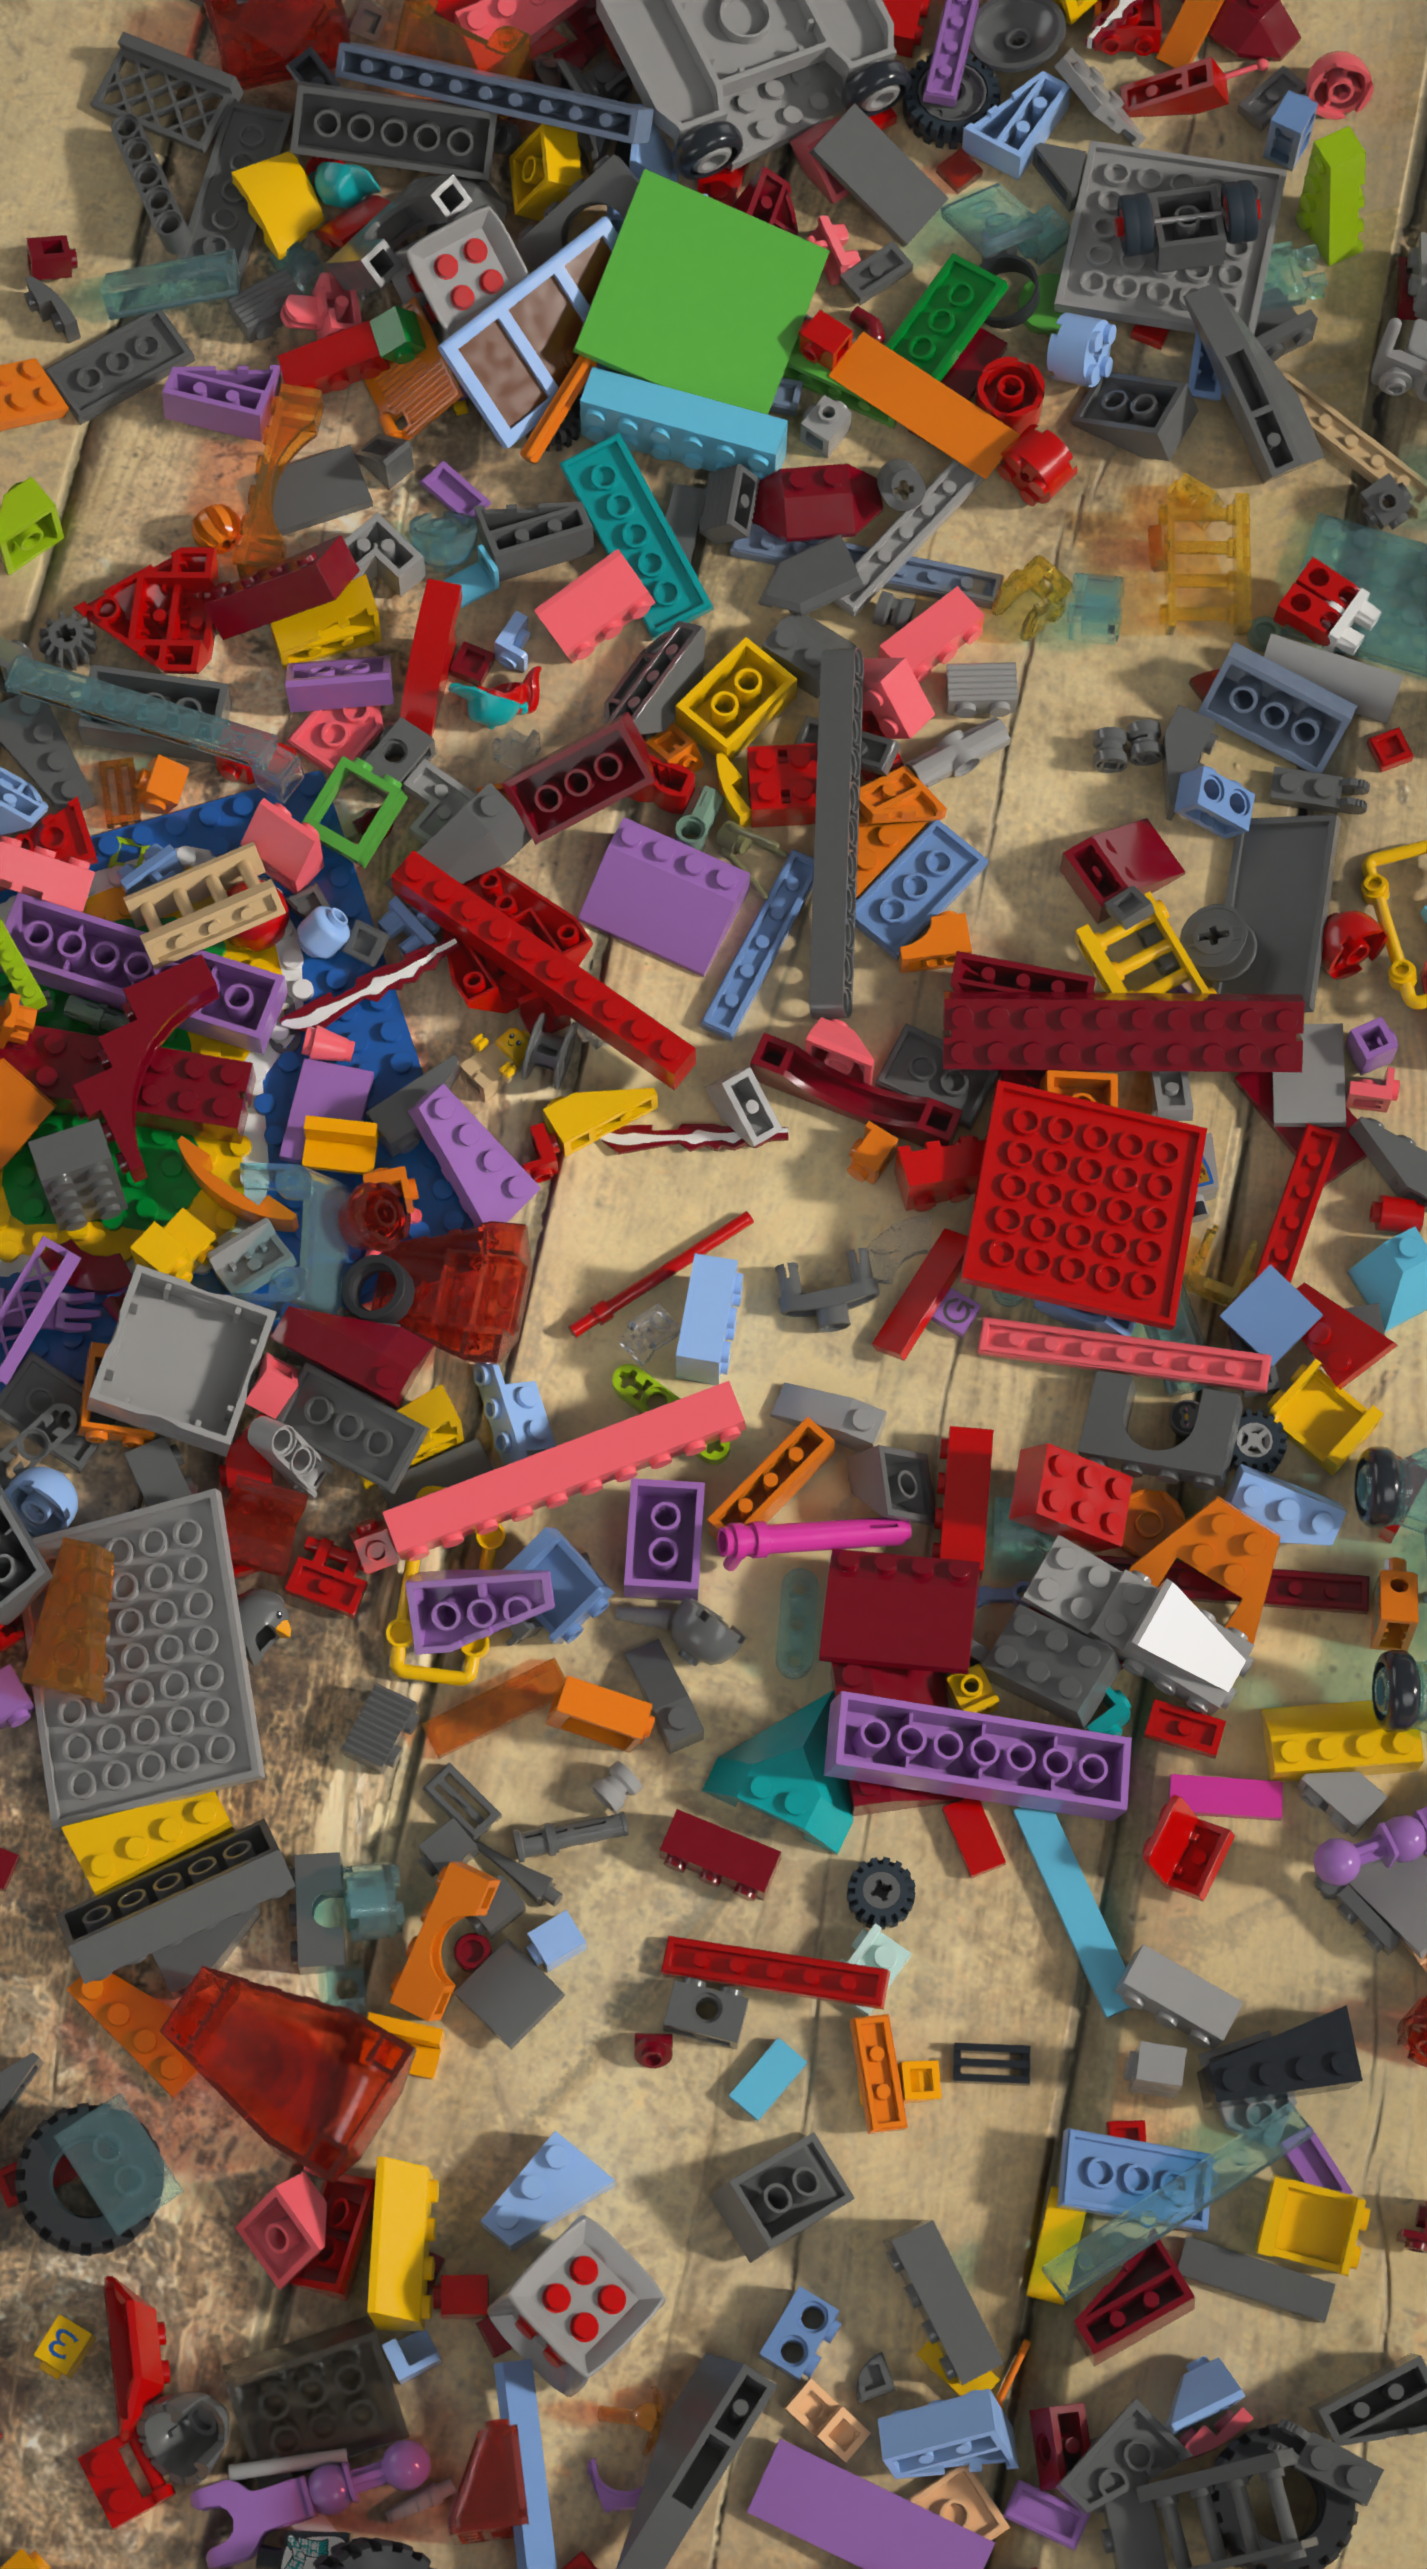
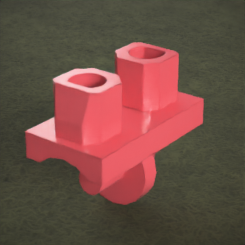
M828 215L819 216L817 228L809 234L806 240L830 250L823 271L830 286L839 285L840 275L860 263L861 259L857 251H844L842 247L845 246L849 239L845 224H832Z

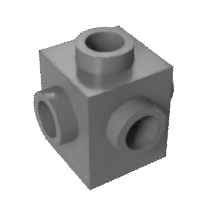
M1390 473L1362 491L1358 496L1365 506L1362 509V513L1371 526L1377 524L1382 530L1389 525L1393 530L1409 519L1406 513L1412 508L1409 501L1413 497L1402 482L1397 485ZM1382 501H1389L1392 508L1384 507Z

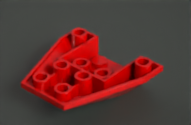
M500 867L463 884L578 966L593 946L592 939L575 916ZM442 927L444 941L454 936ZM454 936L460 949L447 955L450 976L454 988L468 1008L507 1014L518 1008V998L533 992Z

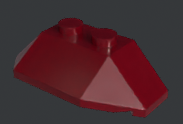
M1224 0L1206 35L1235 57L1264 58L1281 62L1301 41L1300 33L1280 0Z
M765 166L761 167L732 207L798 236L795 209L790 197L792 193L790 183Z
M850 464L784 468L775 471L758 483L759 489H757L756 506L753 507L755 512L752 513L754 518L751 520L753 524H757L768 533L786 542L829 539L838 534H841L842 538L855 537L876 516L883 512L882 496L877 485V478Z
M957 951L950 987L953 991L1094 992L1096 977Z

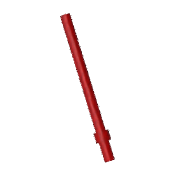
M747 1211L743 1212L608 1301H599L590 1307L591 1312L568 1326L570 1332L577 1338L597 1324L604 1325L614 1318V1313L693 1263L695 1253L707 1254L753 1224V1218Z

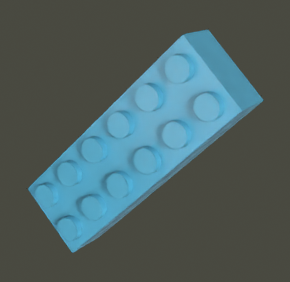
M592 367L580 399L581 435L589 440L599 443L620 433L630 452L640 451L650 454L658 460L676 461L696 470L701 468L708 471H716V469L721 470L722 468H727V466L732 467V465L742 464L758 476L760 480L782 468L786 457L788 420Z

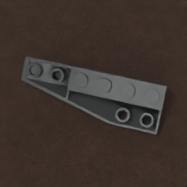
M1212 283L1184 295L1185 304L1262 484L1323 459L1325 456L1298 394L1217 285Z
M705 2353L664 2419L616 2569H665L778 2385L744 2363Z

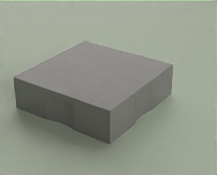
M137 1264L120 1309L113 1337L104 1353L92 1386L87 1410L227 1457L245 1406L247 1394L251 1389L277 1312L230 1295L204 1291L186 1280Z

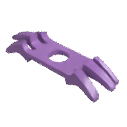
M0 1288V1308L10 1293L9 1290ZM20 1291L23 1304L30 1300L39 1302L43 1295L41 1292ZM61 1292L40 1329L59 1330L65 1333L91 1331L92 1324L67 1323L64 1322V1319L83 1321L101 1318V1310L66 1307V1303L77 1305L94 1301L95 1292L79 1294ZM17 1296L9 1309L20 1307ZM20 1311L5 1314L1 1321L2 1327H24Z

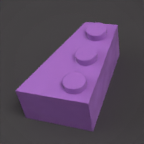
M270 365V370H248V366H237V370H216V366L172 367L162 391L164 419L262 442L282 392L280 365Z

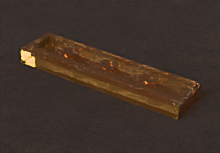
M554 1657L422 1723V1728L438 1759L552 1703L555 1691L565 1679V1676Z

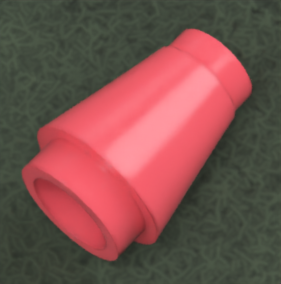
M318 1025L317 1028L307 1027L301 1054L310 1056L309 1059L351 1062L355 1041H351Z

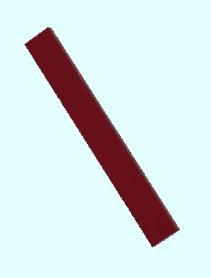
M1094 1555L1122 1572L1125 1569L1128 1570L1132 1563L1140 1559ZM1174 1561L1159 1584L1160 1586L1166 1579L1172 1581L1190 1601L1238 1605L1242 1599L1189 1564L1181 1561ZM1273 1569L1263 1607L1367 1615L1369 1612L1370 1576Z

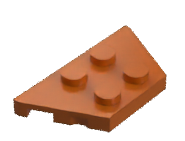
M859 811L856 900L933 820L871 824Z

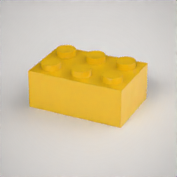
M745 637L676 705V725L713 756L716 757L722 751L729 761L732 762L796 698L797 678Z

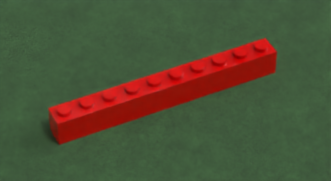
M414 850L391 875L394 894L533 992H536L543 999L560 1009L671 1089L675 1090L696 1065V1048Z

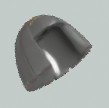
M192 2391L174 2393L160 2397L144 2407L141 2418L137 2423V2435L141 2436L139 2442L143 2443V2452L147 2458H152L150 2463L163 2476L169 2475V2480L175 2483L195 2485L208 2476L225 2447L229 2434V2415L226 2407L216 2401L211 2395Z

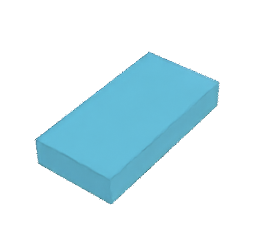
M778 2037L729 2094V2098L754 2120L759 2122L804 2069L807 2061Z

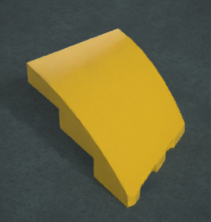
M290 151L232 172L233 184L248 202L249 214L263 230L264 241L278 260L284 259L287 249L296 241L300 243L307 237V233L310 230L315 229L324 220L323 212L312 185L299 161Z

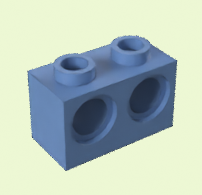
M1288 90L1271 119L1263 158L1293 171L1310 142L1318 103L1305 95L1296 94Z
M1200 766L1192 771L1181 774L1174 812L1221 838L1228 839L1249 831L1255 794L1243 788L1239 782L1229 780L1218 774L1215 769L1208 766Z
M799 2286L760 2351L759 2359L798 2383L803 2374L810 2378L822 2358L816 2354L823 2340L829 2344L831 2343L842 2324L836 2320L840 2310ZM810 2309L819 2311L823 2316V2324L817 2329L806 2328L801 2321V2316L805 2311ZM795 2343L802 2348L804 2356L801 2361L791 2364L782 2358L781 2350L786 2344Z

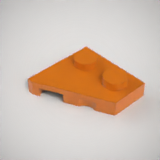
M906 765L888 773L887 777L882 776L860 787L859 811L871 824L930 821L945 818L947 808Z

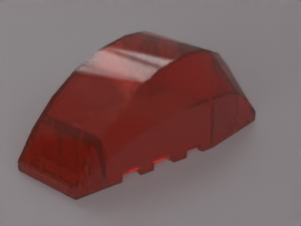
M201 1966L160 2029L161 2034L275 2154L332 2184L364 2155L401 2096L416 2053L414 2046L352 2009L327 2004L305 1995L303 1997L289 1993L274 1986H265L252 1982L249 1979Z

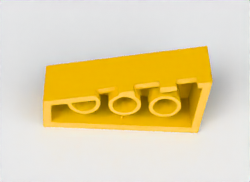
M215 1791L182 1800L133 1808L61 1827L96 1896L234 1831L232 1823Z

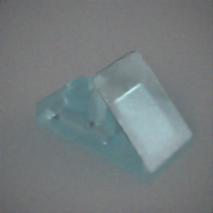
M297 241L287 249L284 259L278 260L274 254L270 256L271 264L276 271L286 268L304 296L311 295L321 272H325L316 252L312 250L307 253L301 243Z

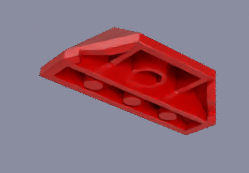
M107 2276L104 2279V2299L119 2441H127L136 2431L137 2423L141 2418L144 2407L152 2401L163 2397L164 2384L170 2383L169 2360H161L160 2346L166 2345V2331L164 2321L157 2322L156 2309L115 2277Z

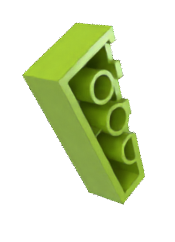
M1350 126L1313 142L1302 194L1300 195L1299 207L1296 213L1298 226L1302 231L1308 233L1329 267L1364 252V243L1361 239H1358V234L1364 231V220L1359 218V209L1365 207V197L1361 185L1365 184L1366 151Z

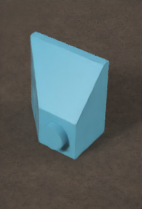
M1415 1226L1387 1240L1348 1270L1349 1277L1366 1304L1379 1303L1384 1333L1427 1311V1244Z

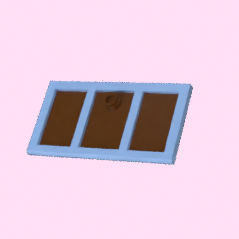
M606 216L600 218L437 347L503 449L510 448L536 427L579 356L573 350L618 236L617 231ZM599 363L595 367L603 370L608 369V367Z

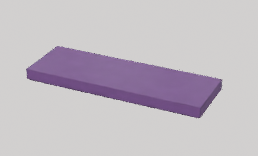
M779 2439L747 2510V2513L863 2569H984L995 2545V2542L782 2439Z

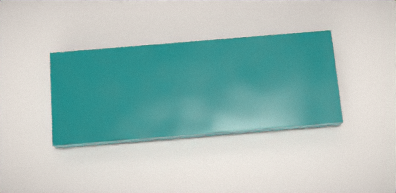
M620 433L559 463L578 502H582L592 528L607 556L619 549L656 602L650 606L649 612L641 617L653 641L671 631V626L676 622L689 623L714 610L709 597Z

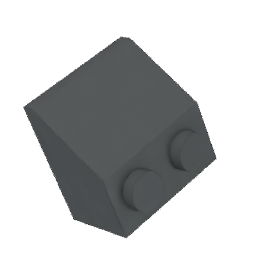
M791 614L781 619L762 644V650L797 678V687L816 699L820 697L822 652L827 649L856 647L855 644L807 614L803 616Z

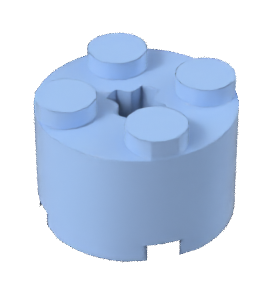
M1068 312L1063 313L1056 322V324L1061 325L1058 334H1051L1048 344L1047 368L1048 371L1055 374L1051 378L1062 382L1095 387L1102 377L1108 378L1112 372L1113 359L1110 357L1111 344L1116 337L1115 324H1109L1104 319Z

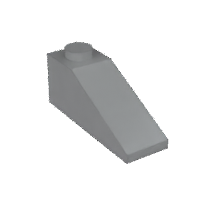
M784 1382L770 1416L796 1427L808 1416L831 1436L835 1443L861 1452L877 1445L885 1426L887 1412L854 1398Z

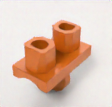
M10 993L4 1006L0 1005V1049H4L7 1041L25 1045L29 1033H32L38 1009L19 1005L21 995Z

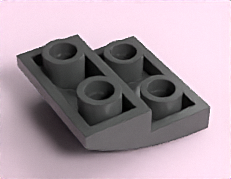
M508 1939L454 1992L456 1997L481 2019L485 2026L511 2050L565 1996L559 1987Z

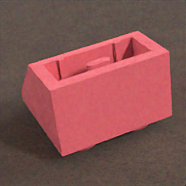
M263 798L252 817L240 845L242 847L254 842L266 870L265 874L296 894L304 890L324 867L319 833L307 822L301 824L293 819L291 813L280 803L273 805Z

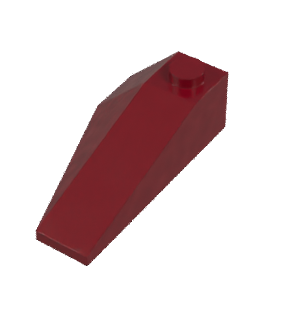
M288 1306L270 1337L272 1340L396 1409L401 1405L434 1347L433 1344L402 1327Z

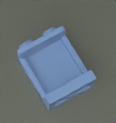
M545 1527L503 1569L550 1570L555 1607L534 1617L550 1633L548 1639L552 1643L563 1644L566 1642L569 1644L574 1641L584 1630L581 1625L590 1616L596 1618L604 1612L610 1604L607 1600L615 1593L557 1528Z

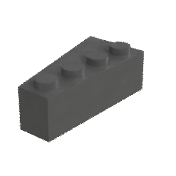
M922 2220L883 2240L888 2250L886 2255L892 2268L896 2273H900L906 2284V2287L903 2289L913 2309L918 2307L925 2321L921 2323L927 2339L931 2345L937 2343L944 2356L939 2359V2362L948 2380L951 2381L955 2378L957 2384L964 2385L1004 2364L934 2221Z

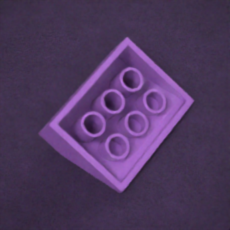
M624 817L608 845L578 916V921L704 977L750 891V873Z

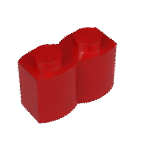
M649 754L656 781L628 797L639 802H654L659 808L672 814H684L695 791L694 773L679 764L662 763L658 758Z

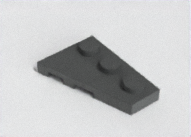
M1134 2399L1055 2487L1085 2515L1193 2455L1137 2399Z

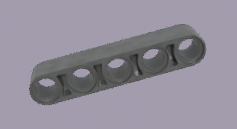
M132 113L121 114L112 122L111 130L152 225L168 253L176 255L184 253L192 244V235L151 142L136 115Z

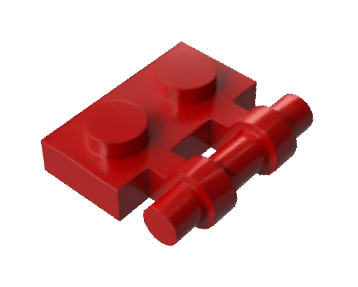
M308 1536L304 1549L315 1553L313 1561L298 1556L285 1587V1593L354 1619L368 1587L367 1581L356 1578L359 1570L364 1571L357 1551L355 1549L349 1551L334 1545L335 1541L325 1537L320 1540ZM331 1559L345 1564L346 1567L344 1572H340L325 1566L326 1562Z

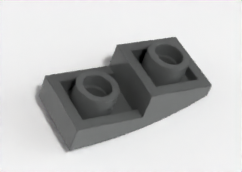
M32 276L25 278L28 292L24 293V297L30 311H37L43 322L51 319L56 332H63L68 343L81 339L76 318L58 294Z

